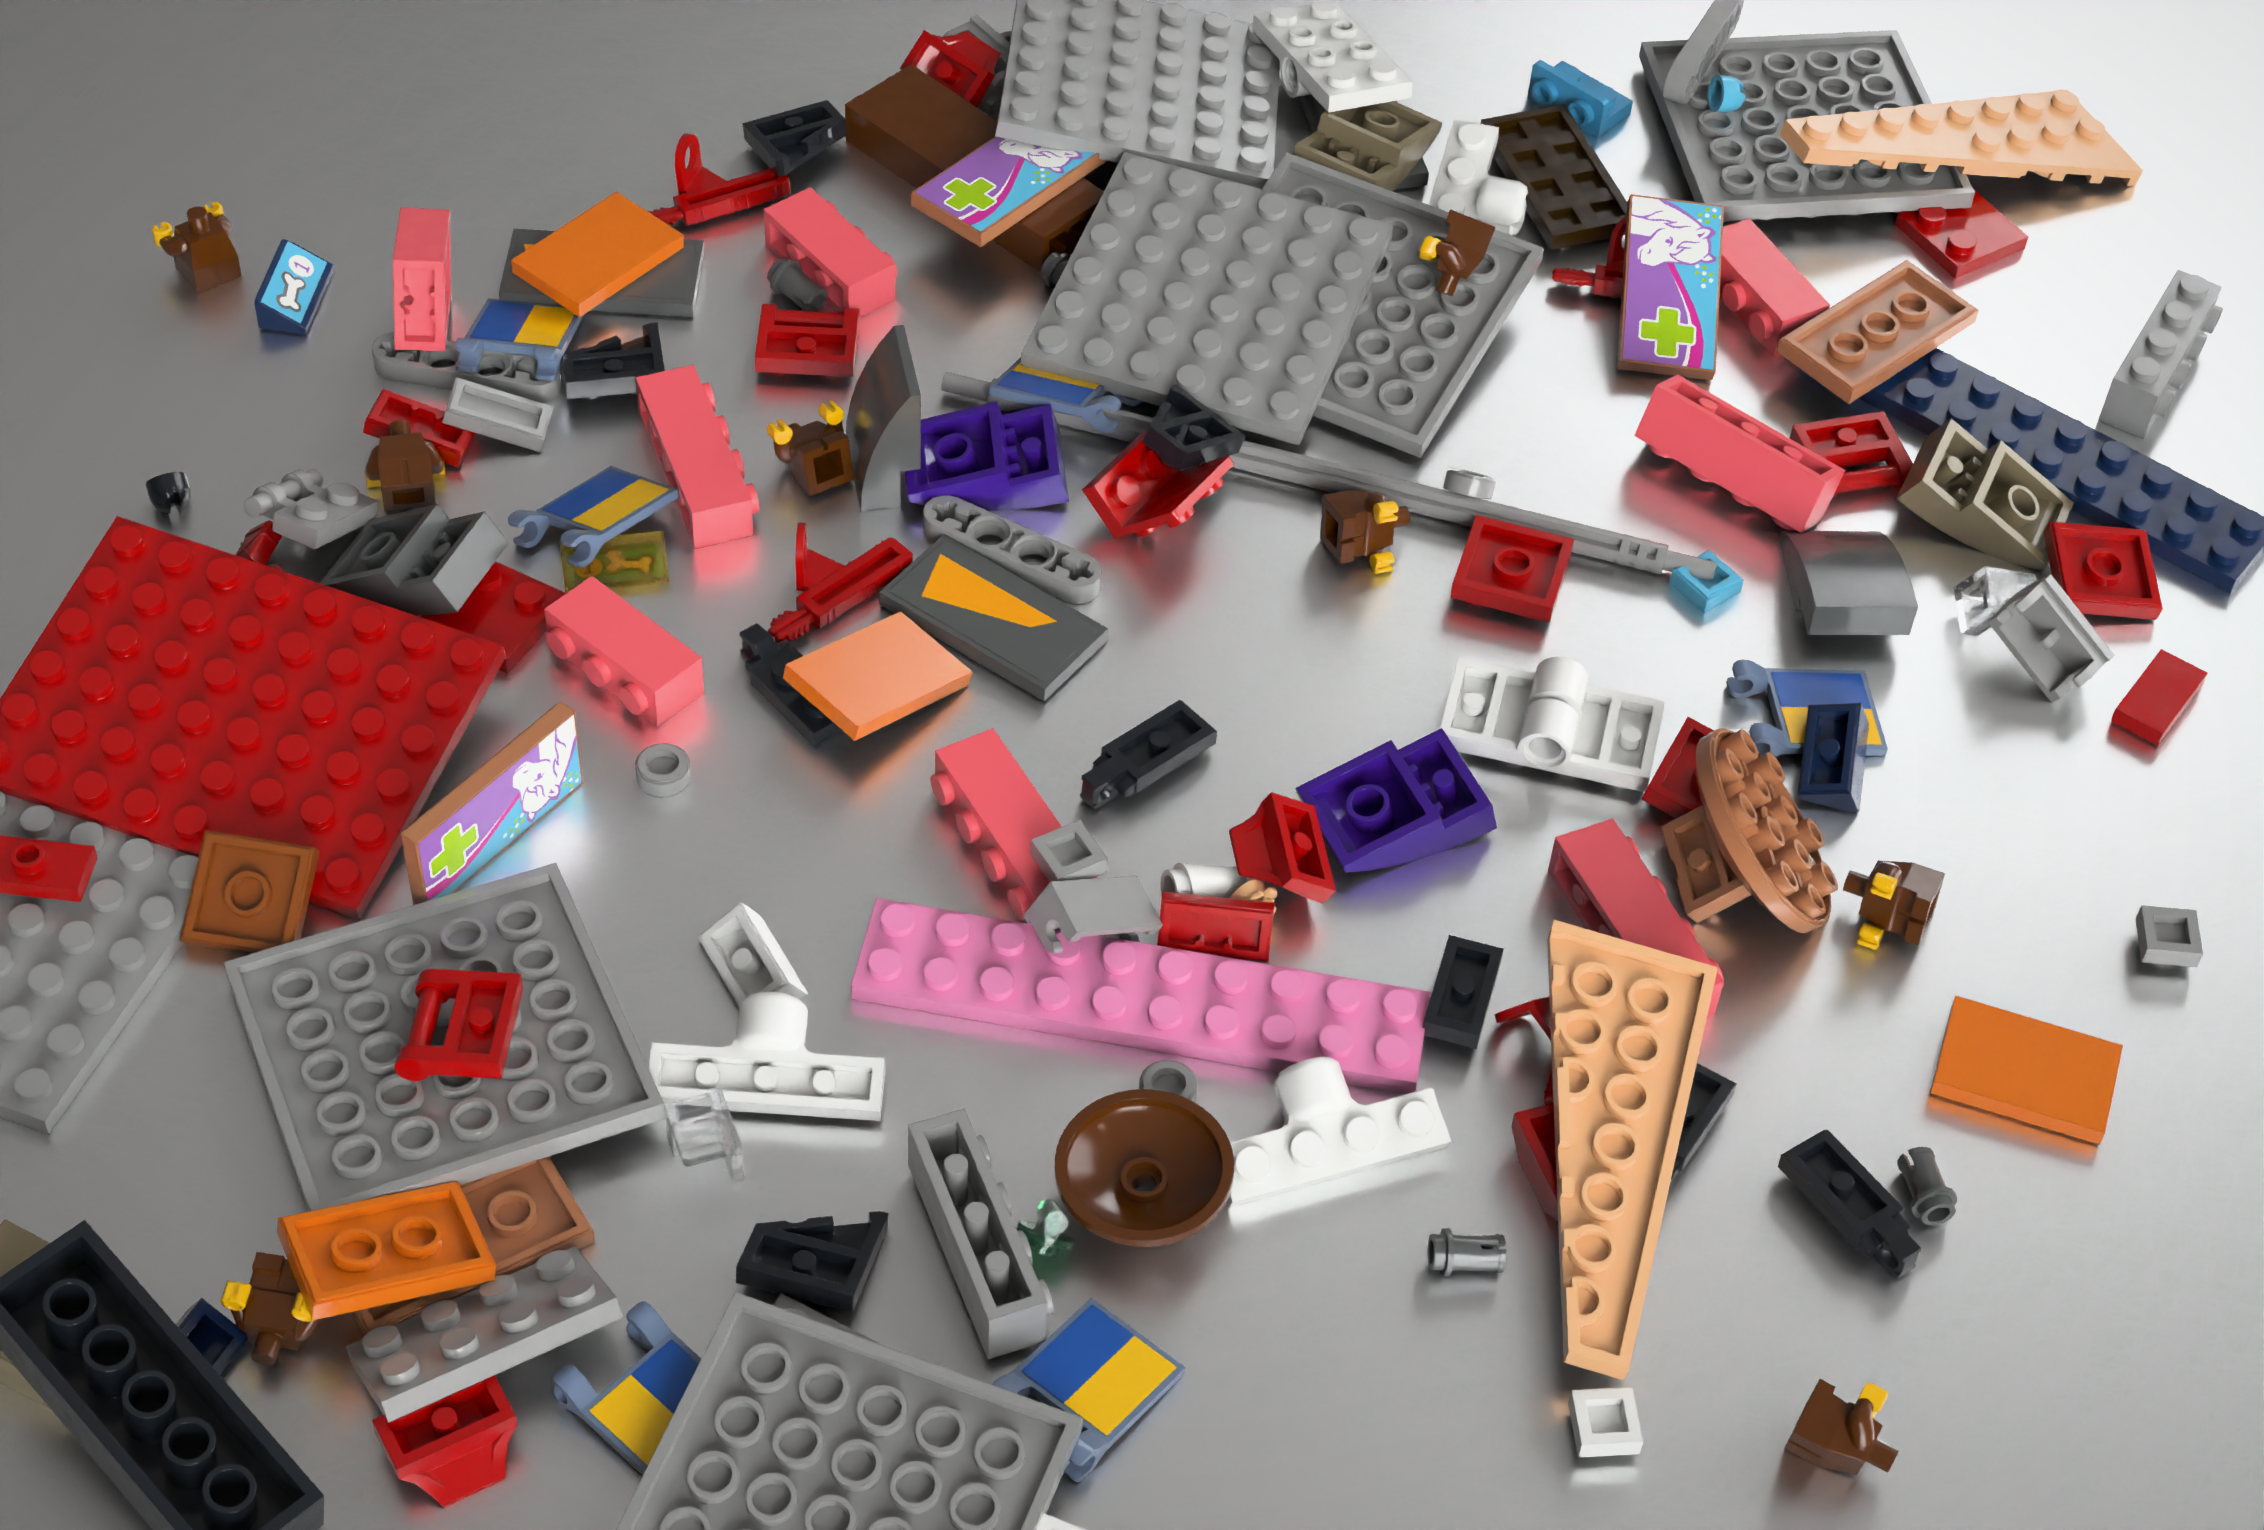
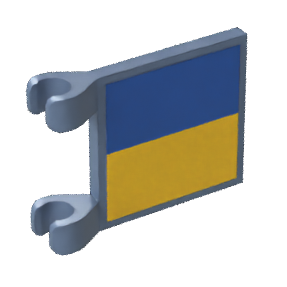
M488 298L465 338H458L456 340V351H460L456 370L477 372L483 351L534 356L538 360L535 379L555 381L561 358L584 316L578 317L563 306Z
M1021 357L989 389V396L1036 407L1051 404L1053 411L1082 417L1093 428L1102 433H1111L1119 427V421L1107 419L1103 409L1118 411L1121 408V401L1130 406H1136L1142 402L1141 400L1113 392L1111 393L1115 396H1103L1107 391L1100 384L1021 366Z
M610 466L536 511L517 510L511 513L508 517V523L516 528H521L525 525L523 533L518 537H514L513 541L514 544L526 548H531L538 544L550 525L566 530L560 538L562 545L567 547L577 546L575 553L567 557L566 562L583 568L594 560L604 543L679 498L677 488Z
M1742 659L1734 662L1732 671L1735 678L1729 677L1726 681L1730 695L1736 698H1745L1767 691L1776 727L1760 722L1751 725L1749 730L1750 737L1761 755L1768 752L1772 753L1775 757L1782 754H1803L1808 706L1861 703L1868 719L1869 731L1866 756L1886 755L1888 747L1865 671L1764 668L1750 660Z
M1090 1298L1015 1370L999 1377L992 1385L1028 1397L1031 1393L1044 1404L1083 1417L1082 1433L1079 1435L1064 1470V1473L1072 1480L1081 1482L1094 1469L1104 1453L1184 1375L1186 1367L1101 1304Z
M641 1301L626 1314L629 1322L626 1331L635 1343L649 1350L648 1353L599 1395L586 1377L571 1364L562 1367L555 1373L552 1381L555 1385L553 1395L557 1402L567 1410L580 1416L643 1475L701 1358L670 1330L650 1304Z

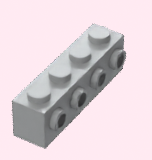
M2177 269L2114 375L2098 421L2144 439L2156 416L2165 417L2176 394V390H2173V387L2181 389L2192 366V362L2189 359L2195 362L2198 360L2208 337L2204 333L2212 334L2218 324L2223 307L2216 305L2223 286L2210 282L2199 275Z
M965 1108L908 1124V1167L987 1359L1043 1343L1046 1340L1047 1316L1054 1314L1052 1297L1046 1282L1043 1279L1038 1280L1032 1267L1033 1259L1029 1242L1025 1233L1022 1230L1017 1231L1011 1218L1012 1209L1008 1193L1002 1182L996 1183L991 1171L989 1150L983 1136H976Z

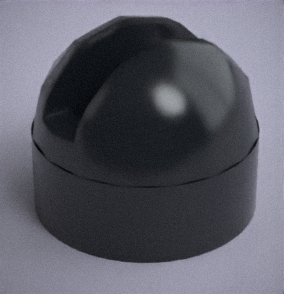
M184 472L162 474L148 480L145 484L149 499L155 509L164 514H170L171 504L173 503L178 512H180L190 502L191 489L187 475Z

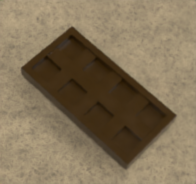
M1565 104L1481 119V124L1499 127L1498 141L1493 157L1506 179L1520 181L1527 186L1526 211L1550 250L1611 238L1617 223L1626 216L1627 201Z

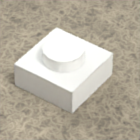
M1633 1387L1571 1390L1568 1406L1578 1457L1640 1454L1643 1437Z

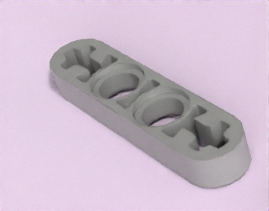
M1744 0L1713 1L1671 65L1663 88L1664 99L1683 105L1689 102L1733 34L1742 13Z
M390 332L378 337L372 345L374 367L377 374L382 378L393 381L452 390L457 377L540 403L554 400L561 393L562 389L560 367L555 381L535 379L538 360L530 355L483 351L478 371L466 372L456 370V364H458L460 351H456V341L446 340L445 351L395 350L394 332ZM449 359L455 362L454 365L447 368L431 366L435 361ZM488 367H498L503 370L500 374L494 376L479 374L481 370Z
M950 495L938 496L929 500L923 508V531L926 538L933 543L945 534L1049 595L1071 604L1092 602L1101 591V565L1090 555L958 497ZM985 534H993L1002 538L1003 541L996 545H984L978 542L977 538ZM1027 554H1039L1047 560L1039 565H1030L1023 562L1021 558Z

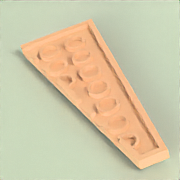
M2067 89L1786 119L1779 134L1803 163L1852 166L1853 164H1858L1860 159L1881 166L1882 169H1896L1899 162L1919 163L1921 169L1925 172H1936L1939 165L1959 166L1958 169L1961 174L2020 178L2025 176L2027 171H2033L2040 176L2054 181H2063L2066 174L2086 175L2089 183L2101 184L2104 177L2122 178L2127 186L2136 185L2144 171L2105 130L2103 123L2095 119L2083 107L2079 98Z
M1554 920L1547 939L1563 1357L1564 1363L1624 1380L1631 1362L1718 967Z

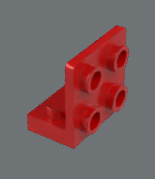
M1145 432L1129 444L1082 491L1115 539L1134 533L1138 537H1143L1157 529L1160 525L1167 524L1169 528H1174L1188 520L1195 512L1192 506L1199 499L1206 498L1216 492L1224 484L1221 477L1234 465L1229 455L1184 470H1178L1162 463L1158 458V454L1142 443L1146 435Z

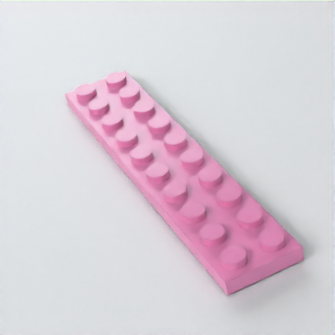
M880 898L875 900L851 983L852 1000L1277 1073L1303 1060L1316 1057H1331L1339 1062L1347 1085L1399 1094H1409L1416 1090L1425 1028L1422 1027L1431 994L1429 991L1099 935L1081 937L1078 941L1069 942L1060 929H1055V935L1061 941L1063 951L1061 953H1050L1043 947L1032 924Z

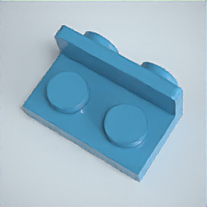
M1542 60L1537 61L1532 66L1527 98L1543 108L1565 104L1580 129L1596 139H1599L1631 114L1633 104L1631 99L1563 60L1554 67Z

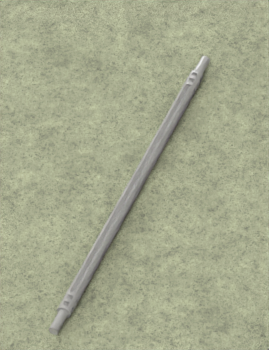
M945 372L942 379V391L985 401L986 404L998 402L1000 410L1013 413L1036 407L989 396L990 386L997 380L995 378L991 382ZM1103 409L1107 419L1119 421V427L1111 433H1102L1093 428L1082 417L1053 411L1059 425L1131 443L1140 434L1147 432L1153 420L1151 417L1123 410L1110 411ZM1244 441L1239 453L1229 455L1234 463L1232 468L1332 493L1348 490L1381 492L1387 496L1388 501L1396 502L1398 507L1406 506L1409 512L1472 527L1475 516L1480 515L1575 539L1572 550L1574 553L1660 575L1662 570L1672 572V570L1683 566L1691 568L1689 573L1692 576L1713 581L1717 562L1669 551V545L1257 443Z

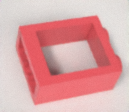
M400 208L393 254L395 350L445 351L451 305L449 209Z

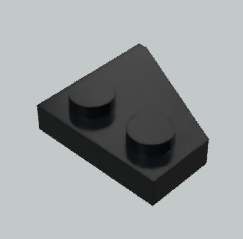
M828 100L742 123L745 141L777 177L786 175L847 135L845 118Z
M658 323L643 325V336L621 344V339L618 336H613L600 341L593 347L581 348L563 355L567 399L582 398L593 400L607 395L629 393L637 395L635 377L665 371Z
M1175 384L1171 386L1165 401L1162 402L1156 416H1154L1142 443L1157 453L1162 463L1171 468L1182 470L1239 453L1246 436Z
M881 1211L869 1212L868 1223L834 1226L832 1216L808 1218L799 1223L787 1221L756 1223L736 1266V1283L777 1294L782 1293L792 1298L853 1313L887 1232L889 1213Z

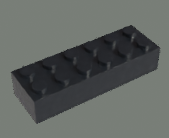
M85 1220L0 1277V1350L153 1530H317L324 1525L323 1493Z

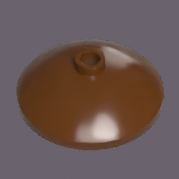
M1153 1089L1127 1090L1096 1100L1081 1110L1064 1129L1056 1148L1055 1181L1060 1198L1069 1213L1092 1233L1111 1242L1127 1246H1163L1184 1240L1198 1233L1209 1225L1221 1212L1233 1186L1234 1156L1230 1141L1219 1122L1195 1102L1166 1091ZM1146 1186L1151 1188L1152 1191L1140 1192L1135 1189Z

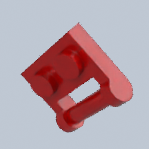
M762 304L755 352V372L854 377L857 340L860 329V309L845 308L844 313L780 310L777 304Z
M1884 411L1792 426L1791 440L1840 468L1880 461L1886 462L1887 466L1844 472L1832 499H1835L1838 493L1893 485L1894 488L1900 489L1913 465L1911 458Z
M426 969L419 974L415 988V994L419 998L407 1044L398 1051L394 1067L396 1073L401 1078L409 1081H422L427 1079L429 1075L502 1079L523 992L521 973ZM449 998H455L443 1046H431L441 1005L446 1003Z

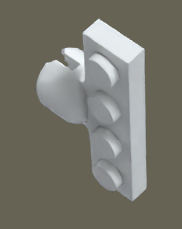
M1454 119L1428 205L1449 212L1451 209L1496 227L1495 230L1511 236L1517 235L1525 217L1527 207L1526 195L1528 194L1527 186L1520 181L1488 175L1498 141L1499 127Z
M759 992L751 994L741 1002L736 1038L731 1045L716 1047L651 1042L648 1069L664 1102V1107L880 1121L886 1069L885 1058L821 1054L806 1050L808 1011L804 1003L798 998L785 993Z
M1316 1057L1287 1067L1279 1073L1278 1078L1275 1079L1273 1084L1285 1119L1284 1126L1277 1130L1230 1142L1234 1156V1179L1227 1205L1228 1208L1236 1207L1447 1148L1452 1141L1433 1088H1427L1369 1105H1362L1351 1098L1340 1064L1331 1057Z

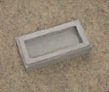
M456 377L442 423L541 452L553 406Z

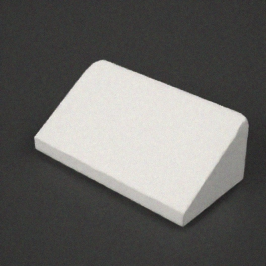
M742 902L738 903L698 936L739 1007L745 998L759 992L785 993L799 1000L808 995L763 918Z

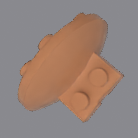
M1720 728L1705 735L1699 740L1696 747L1697 778L1702 805L1662 826L1670 859L1675 864L1678 874L1676 880L1686 915L1698 923L1752 895L1773 916L1796 932L1808 933L1824 925L1828 921L1831 912V893L1838 890V883L1830 867L1822 861L1818 849L1824 846L1823 836L1811 818H1803L1797 805L1782 783L1785 780V776L1778 760L1770 752L1761 755L1757 751L1752 738L1744 729L1733 732ZM1810 856L1813 858V860H1814L1815 863H1816V864L1813 865V866H1812V862H1811Z

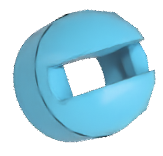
M1715 75L1710 81L1707 93L1710 110L1727 113L1740 108L1746 97L1745 94L1741 93L1745 88L1744 84L1732 76Z

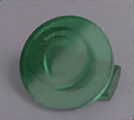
M1046 1199L1038 1205L1037 1223L1027 1220L1018 1221L1016 1229L1017 1231L1022 1230L1025 1233L1032 1251L1056 1258L1059 1249L1067 1251L1073 1249L1075 1240L1063 1233L1068 1226V1219L1056 1201Z

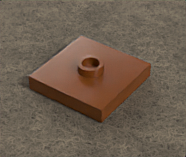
M205 830L180 941L189 945L252 954L301 939L320 851L315 847Z

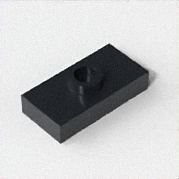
M1449 935L1422 1028H1425L1424 1036L1477 1049L1500 968L1503 948Z

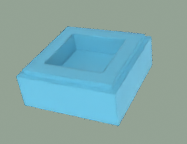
M1710 550L1697 557L1717 562L1713 581L1696 578L1689 573L1691 568L1683 566L1672 570L1669 581L1674 588L1703 613L1740 593L1744 579Z

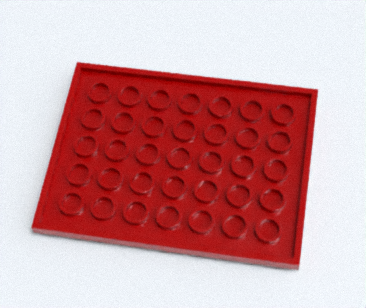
M117 516L0 698V791L4 794L37 805H44L53 810L89 822H95L101 826L198 858L205 830L315 847L320 851L309 903L360 921L403 844L401 832L417 819L505 660L504 645Z

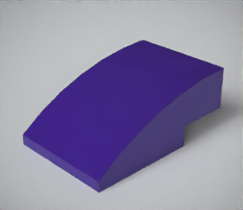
M992 402L921 419V469L905 471L907 496L910 502L926 505L932 498L950 495L987 511L1019 510L1069 502L1060 430L1051 404L1002 415L998 402Z
M1442 728L1399 750L1390 740L1295 788L1302 802L1315 806L1322 836L1344 872L1369 871L1416 861L1469 842L1497 828L1492 803Z

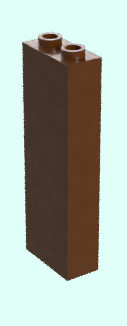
M912 64L845 104L846 141L916 189L995 137L997 120ZM1081 178L992 240L1041 273L1045 260L1052 253L1057 252L1060 255L1063 253L1071 255L1104 191L1086 179Z

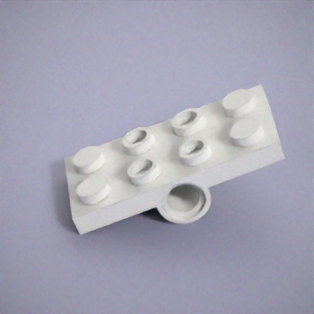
M1316 0L1311 5L1293 8L1279 6L1271 9L1270 12L1254 14L1253 31L1280 60L1282 84L1286 93L1291 98L1312 94L1328 113L1412 98L1413 81L1336 1Z
M1458 657L1439 729L1442 728L1458 752L1645 792L1650 779L1665 701L1588 685V674L1585 668L1578 662L1566 657H1550L1541 661L1535 673Z

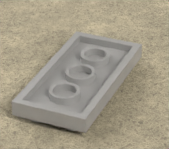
M574 1246L567 1250L549 1252L539 1258L535 1264L510 1275L495 1276L494 1281L484 1282L478 1289L455 1299L432 1303L420 1314L398 1324L375 1328L368 1332L363 1339L347 1345L346 1349L354 1370L389 1423L623 1318L615 1294L577 1247Z

